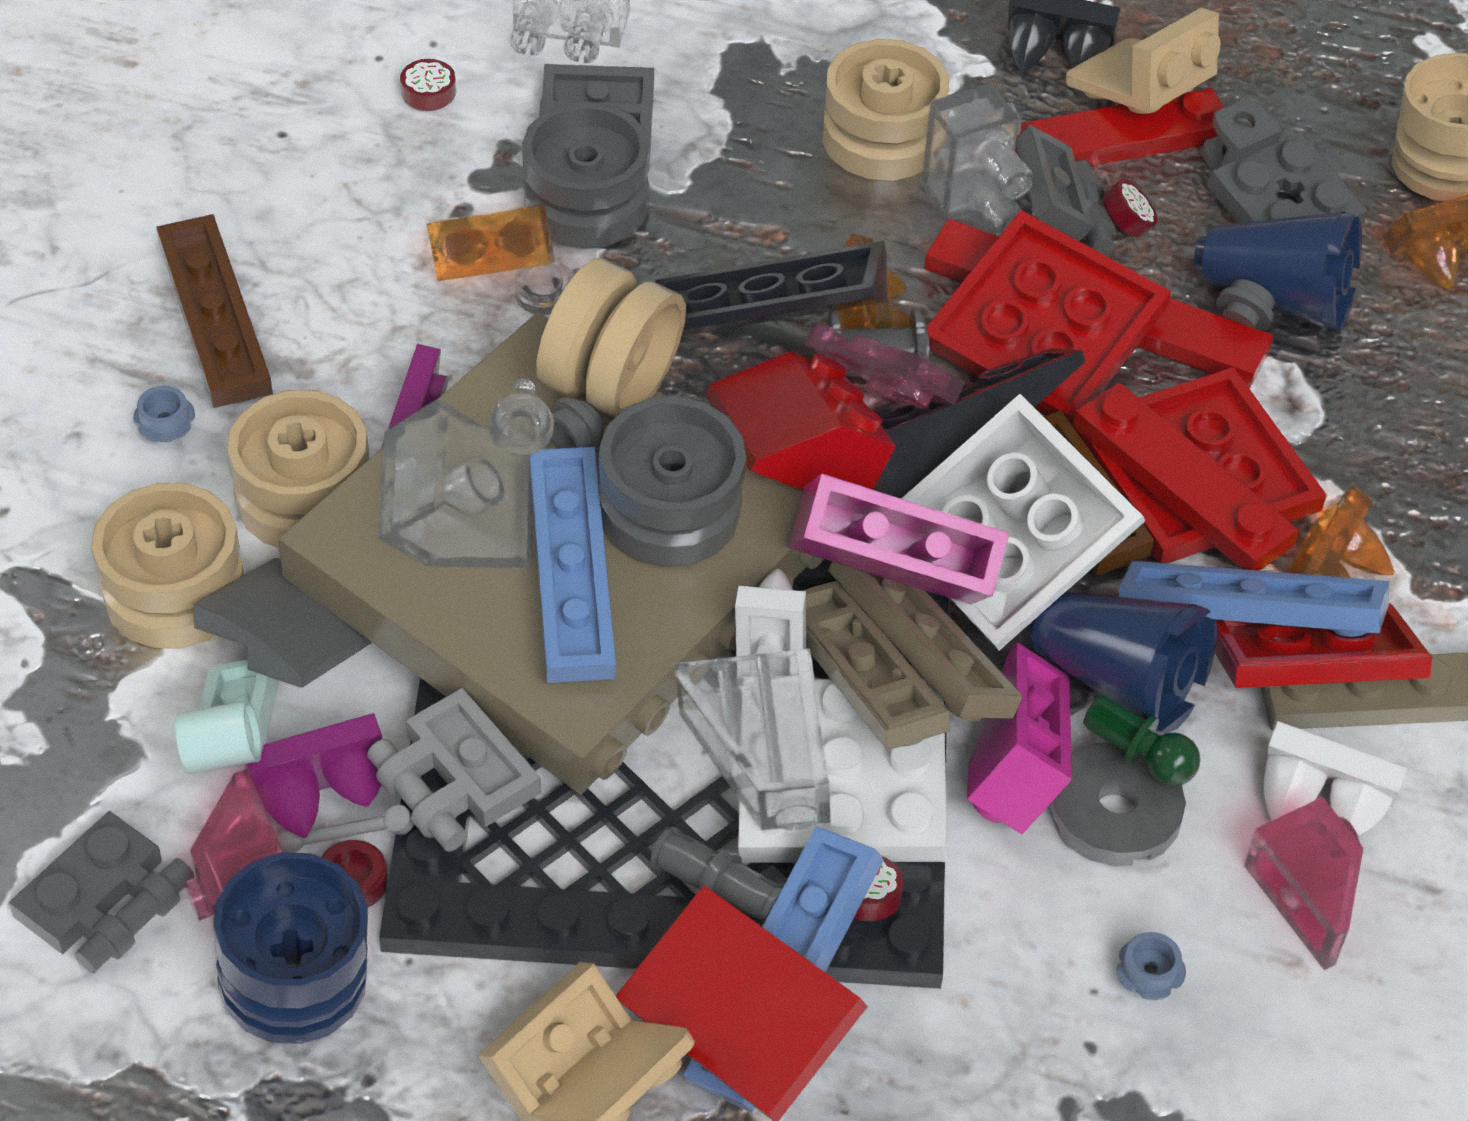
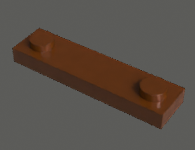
M214 214L156 226L159 245L213 408L273 394L271 377Z

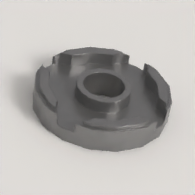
M1110 742L1094 743L1071 754L1072 780L1049 805L1051 818L1053 815L1055 822L1059 826V835L1069 847L1087 859L1111 866L1132 865L1135 859H1143L1150 856V861L1164 854L1178 837L1186 806L1182 785L1167 786L1159 783L1150 774L1146 758L1140 756L1134 764L1130 765L1124 761L1126 752ZM1109 795H1118L1126 798L1133 805L1134 809L1127 813H1114L1104 808L1100 799Z

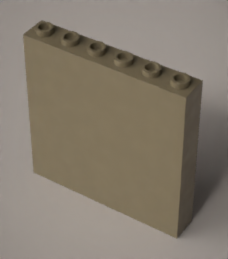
M537 312L278 538L283 578L309 595L446 697L463 688L514 747L582 795L598 778L606 780L616 772L626 756L627 748L642 733L649 736L661 726L668 715L670 705L684 690L691 693L704 682L711 670L712 662L726 648L730 651L736 649L735 603L738 586L759 587L765 578L777 569L783 571L792 586L794 579L806 567L814 569L824 559L787 548L803 491L751 472L746 465L745 478L741 488L743 495L741 515L733 538L716 555L692 565L662 567L635 560L614 546L603 530L616 660L615 679L547 683L529 450L556 449L545 431L544 420L551 414L552 405L565 396L543 386L537 378V354L542 334L549 319L540 312ZM657 391V392L654 394L653 397H666V396L663 395L662 393H660L659 391ZM584 394L580 398H573L577 401L582 400L587 402L586 394ZM598 413L603 422L604 429L602 435L604 436L607 425L612 419ZM598 451V452L595 453V454H596L597 475H598V482H599V479H600V471H599V451Z

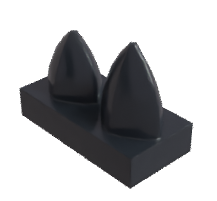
M1010 0L1008 38L1010 51L1016 65L1022 72L1035 65L1052 46L1054 39L1062 41L1064 54L1072 68L1106 51L1115 44L1120 7L1087 0Z

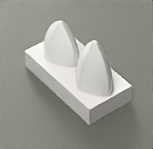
M780 569L774 570L769 574L759 587L738 586L735 603L738 692L743 693V680L806 679V591L793 590L788 578Z
M1277 721L1268 745L1265 760L1267 765L1264 776V798L1272 824L1275 827H1280L1302 814L1317 798L1324 784L1327 783L1332 785L1330 803L1335 824L1342 837L1349 839L1372 828L1383 818L1389 807L1393 808L1408 768Z

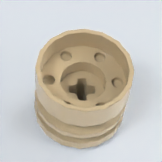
M1456 52L1434 55L1417 63L1406 75L1391 165L1397 178L1410 190L1432 200L1453 203L1468 202L1467 53Z

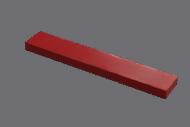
M948 219L926 253L924 269L963 282L999 236ZM1170 298L1168 307L1137 347L1211 374L1234 367L1246 385L1251 388L1271 349L1274 335Z

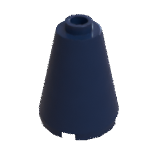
M1337 212L1212 226L1207 237L1200 236L1197 240L1194 252V269L1202 271V278L1205 284L1221 290L1231 287L1232 283L1239 279L1255 282L1268 290L1274 297V310L1325 329H1342L1349 317L1356 292V287L1349 286L1353 268L1360 269L1362 253L1361 220L1355 214Z
M1066 591L1027 626V632L1032 636V646L1035 651L1100 695L1109 698L1145 721L1152 715L1158 718L1159 724L1156 730L1166 734L1178 729L1195 707V704L1184 700L1193 682L1203 686L1207 682L1216 651L1218 628L1216 620L1205 617L1211 611L1197 604Z

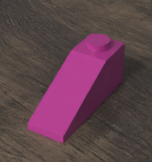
M1017 642L1009 651L1001 673L1023 697L1013 719H984L968 763L967 800L987 820L994 823L1003 822L1022 835L1071 782L1072 756L1069 676Z

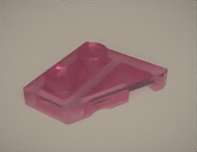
M814 323L805 342L806 346L836 360L846 369L867 380L868 383L865 387L867 392L894 405H898L900 399L923 409H927L930 402L955 405L965 385V382L917 354L889 347L858 335L855 336L852 342L829 326L821 323Z

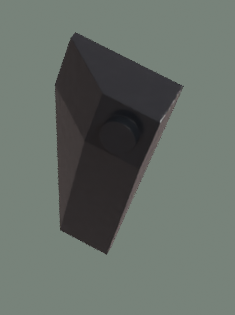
M1051 348L983 371L978 375L980 382L978 386L974 387L972 382H964L947 387L942 385L927 390L926 399L928 403L922 405L910 404L895 409L891 403L871 409L883 419L881 426L896 445L873 490L902 499L1019 394L1035 408L1085 363L1082 350Z

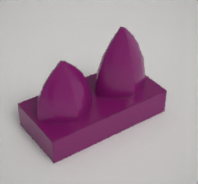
M371 713L264 744L260 761L244 764L248 788L255 809L264 807L267 813L283 828L302 838H306L318 814L319 790L331 787L343 798L355 804L368 807L381 787L376 778L378 769L367 757L370 747L382 739V733L375 714Z

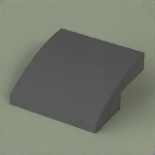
M544 64L542 100H540L539 116L564 104L594 102L611 105L632 115L646 130L651 152L654 68Z
M273 558L194 604V628L246 645L248 670L303 688L372 643L309 595L283 578L281 559Z

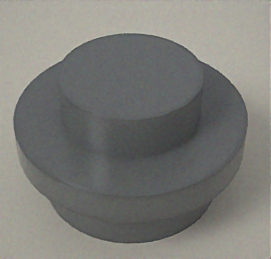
M1235 280L1231 287L1224 288L1220 292L1216 300L1217 306L1222 312V317L1253 329L1266 330L1274 319L1272 311L1275 305L1274 297L1264 287L1249 280Z
M562 397L552 405L551 414L544 420L545 431L556 449L595 447V453L600 450V444L603 439L602 431L604 429L598 412L589 403L582 400L577 401L570 397Z

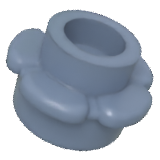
M157 386L145 391L139 397L137 408L133 414V420L139 426L138 431L140 435L156 442H171L181 438L189 432L191 428L190 421L195 418L193 405L186 400L185 395L179 389L171 386Z
M1156 932L1139 934L1126 943L1119 952L1121 963L1117 965L1116 973L1120 983L1127 990L1139 993L1144 999H1165L1170 995L1172 988L1181 987L1185 980L1186 967L1182 961L1181 951L1178 945L1166 935ZM1151 966L1157 969L1155 973H1148L1144 967Z

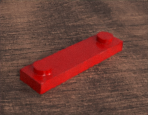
M1209 88L1184 93L1152 113H1136L1129 110L1128 106L1121 104L1007 125L1005 144L1022 178L1025 179L1021 172L1022 164L1015 139L1030 125L1071 146L1075 161L1086 160L1091 166L1203 146L1205 140L1218 136L1213 127V119L1216 112L1223 109L1224 106L1214 89Z
M1120 382L1075 411L1073 428L1241 569L1260 571L1295 546L1299 533L1298 528Z

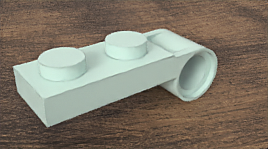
M248 659L209 667L198 709L178 713L176 717L175 729L178 751L182 764L188 774L260 761L263 746L267 739L279 680L248 670Z

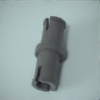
M671 827L670 830L666 829L661 834L651 854V865L654 868L663 870L699 890L705 885L742 913L761 922L762 925L784 887V884L780 885L742 865V858L729 849L717 852L683 834L675 827Z

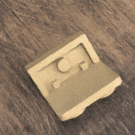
M1199 8L1144 40L1135 38L1124 39L1106 51L1066 72V84L1069 87L1084 91V94L1090 98L1108 99L1126 105L1129 110L1136 113L1145 114L1158 111L1161 106L1184 93L1192 91L1194 87L1217 74V61L1221 47L1218 36L1219 13Z
M579 962L477 1056L522 1121H626L631 1114L630 1107L651 1087L666 1082L678 1072L682 1065L681 1058L692 1049L695 1040L687 1028L631 1020L596 965Z

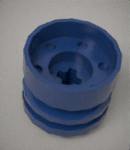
M281 852L254 860L230 878L216 901L213 926L215 952L217 955V984L226 1012L245 1032L271 1043L304 1044L331 1035L353 1017L366 991L368 907L359 884L340 865L311 853ZM289 964H298L297 967H287Z

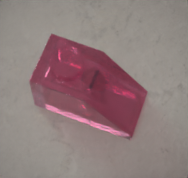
M248 769L233 774L190 849L196 877L185 881V887L198 921L210 917L214 925L216 901L232 876L254 860L283 852Z
M1321 797L1256 828L1244 867L1320 966L1326 970L1336 965L1350 928L1364 847L1360 844L1359 837L1352 824L1344 817H1339L1327 801Z

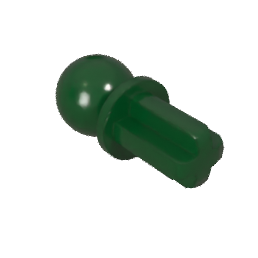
M1105 696L1097 697L1087 710L1083 720L1087 729L1126 752L1124 761L1130 765L1134 764L1140 756L1146 758L1150 774L1159 783L1167 786H1181L1191 781L1197 774L1201 762L1197 745L1192 739L1181 733L1171 732L1161 736L1156 734L1155 731L1158 727L1159 719L1153 715L1145 721Z

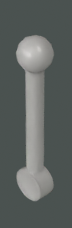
M394 805L386 811L384 816L312 829L306 838L283 829L277 835L276 842L282 852L296 853L303 845L389 829L397 835H403L412 829L414 823L411 820L412 812L402 805Z

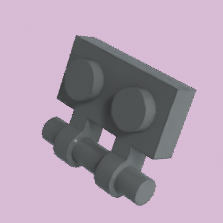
M1030 125L1015 139L1022 164L1021 172L1026 179L1033 203V215L1035 218L1078 241L1083 238L1086 242L1090 243L1092 249L1103 255H1108L1115 247L1112 236L1116 228L1102 205L1101 200L1104 198L1105 192L1100 176L1092 171L1091 164L1088 161H1075L1071 146Z
M109 810L8 903L16 920L62 955L82 936L87 938L88 941L74 955L87 971L95 973L111 957L120 959L135 945L134 935L156 914L165 916L180 902L178 893L195 878L192 869L179 858H175L160 873L154 872L153 870L162 862L159 846ZM127 894L133 897L114 916L108 914Z

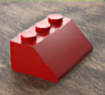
M791 351L711 383L705 393L710 405L728 416L743 436L747 459L746 465L749 470L802 491L807 483L820 474L873 490L896 448V445L881 426L883 419L876 412L868 408L863 401L865 394L858 387L851 384L845 376L847 369L836 360L819 353H815L812 359H809Z

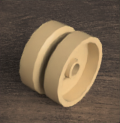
M874 39L855 43L839 52L827 70L822 143L829 157L847 172L874 180L894 181L912 177L932 166L942 151L944 120L949 93V75L942 62L925 48L903 40Z
M593 258L582 266L566 285L550 314L537 354V378L543 386L565 397L580 398L586 394L587 403L598 413L613 420L626 407L653 397L667 374L678 349L685 324L686 303L682 295L655 282H643L637 287V281L632 271L607 259Z
M287 390L261 398L240 414L229 431L227 454L230 472L234 479L233 490L236 508L245 529L263 543L279 548L278 538L369 460L367 429L354 408L341 398L320 391Z
M155 483L131 490L110 504L94 526L91 549L100 578L104 605L114 627L129 640L155 649H182L208 641L215 636L194 628V604L244 576L243 563L239 556L240 545L237 527L226 504L212 492L187 483Z

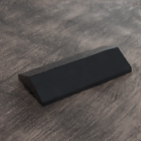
M884 241L657 279L655 283L682 295L686 303L685 324L682 336L887 302L886 248Z

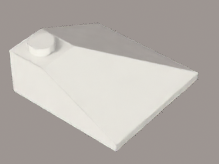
M1021 394L1015 397L902 498L1009 533L993 596L972 605L951 599L998 651L1145 522L1143 515Z

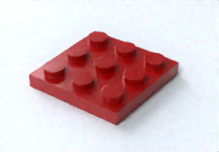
M1020 210L928 324L929 350L977 377L983 371L1051 348L1082 350L1085 363L1035 407L1037 411L1044 415L1061 410L1073 426L1075 411L1103 392L1168 307L1171 291Z
M1234 367L1139 397V399L1289 522L1323 510L1327 494ZM1076 430L1122 496L1143 515L1145 519L1143 525L1154 539L1151 553L1158 563H1170L1215 548L1213 544Z

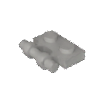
M463 688L406 720L407 736L413 744L398 752L388 739H381L374 743L367 752L368 759L378 769L376 778L389 795L400 796L413 811L411 816L412 822L424 837H434L444 850L448 852L460 847L467 838V832L456 820V817L470 809L481 824L486 827L541 794V777ZM433 768L436 769L448 784L434 793L421 779V775Z

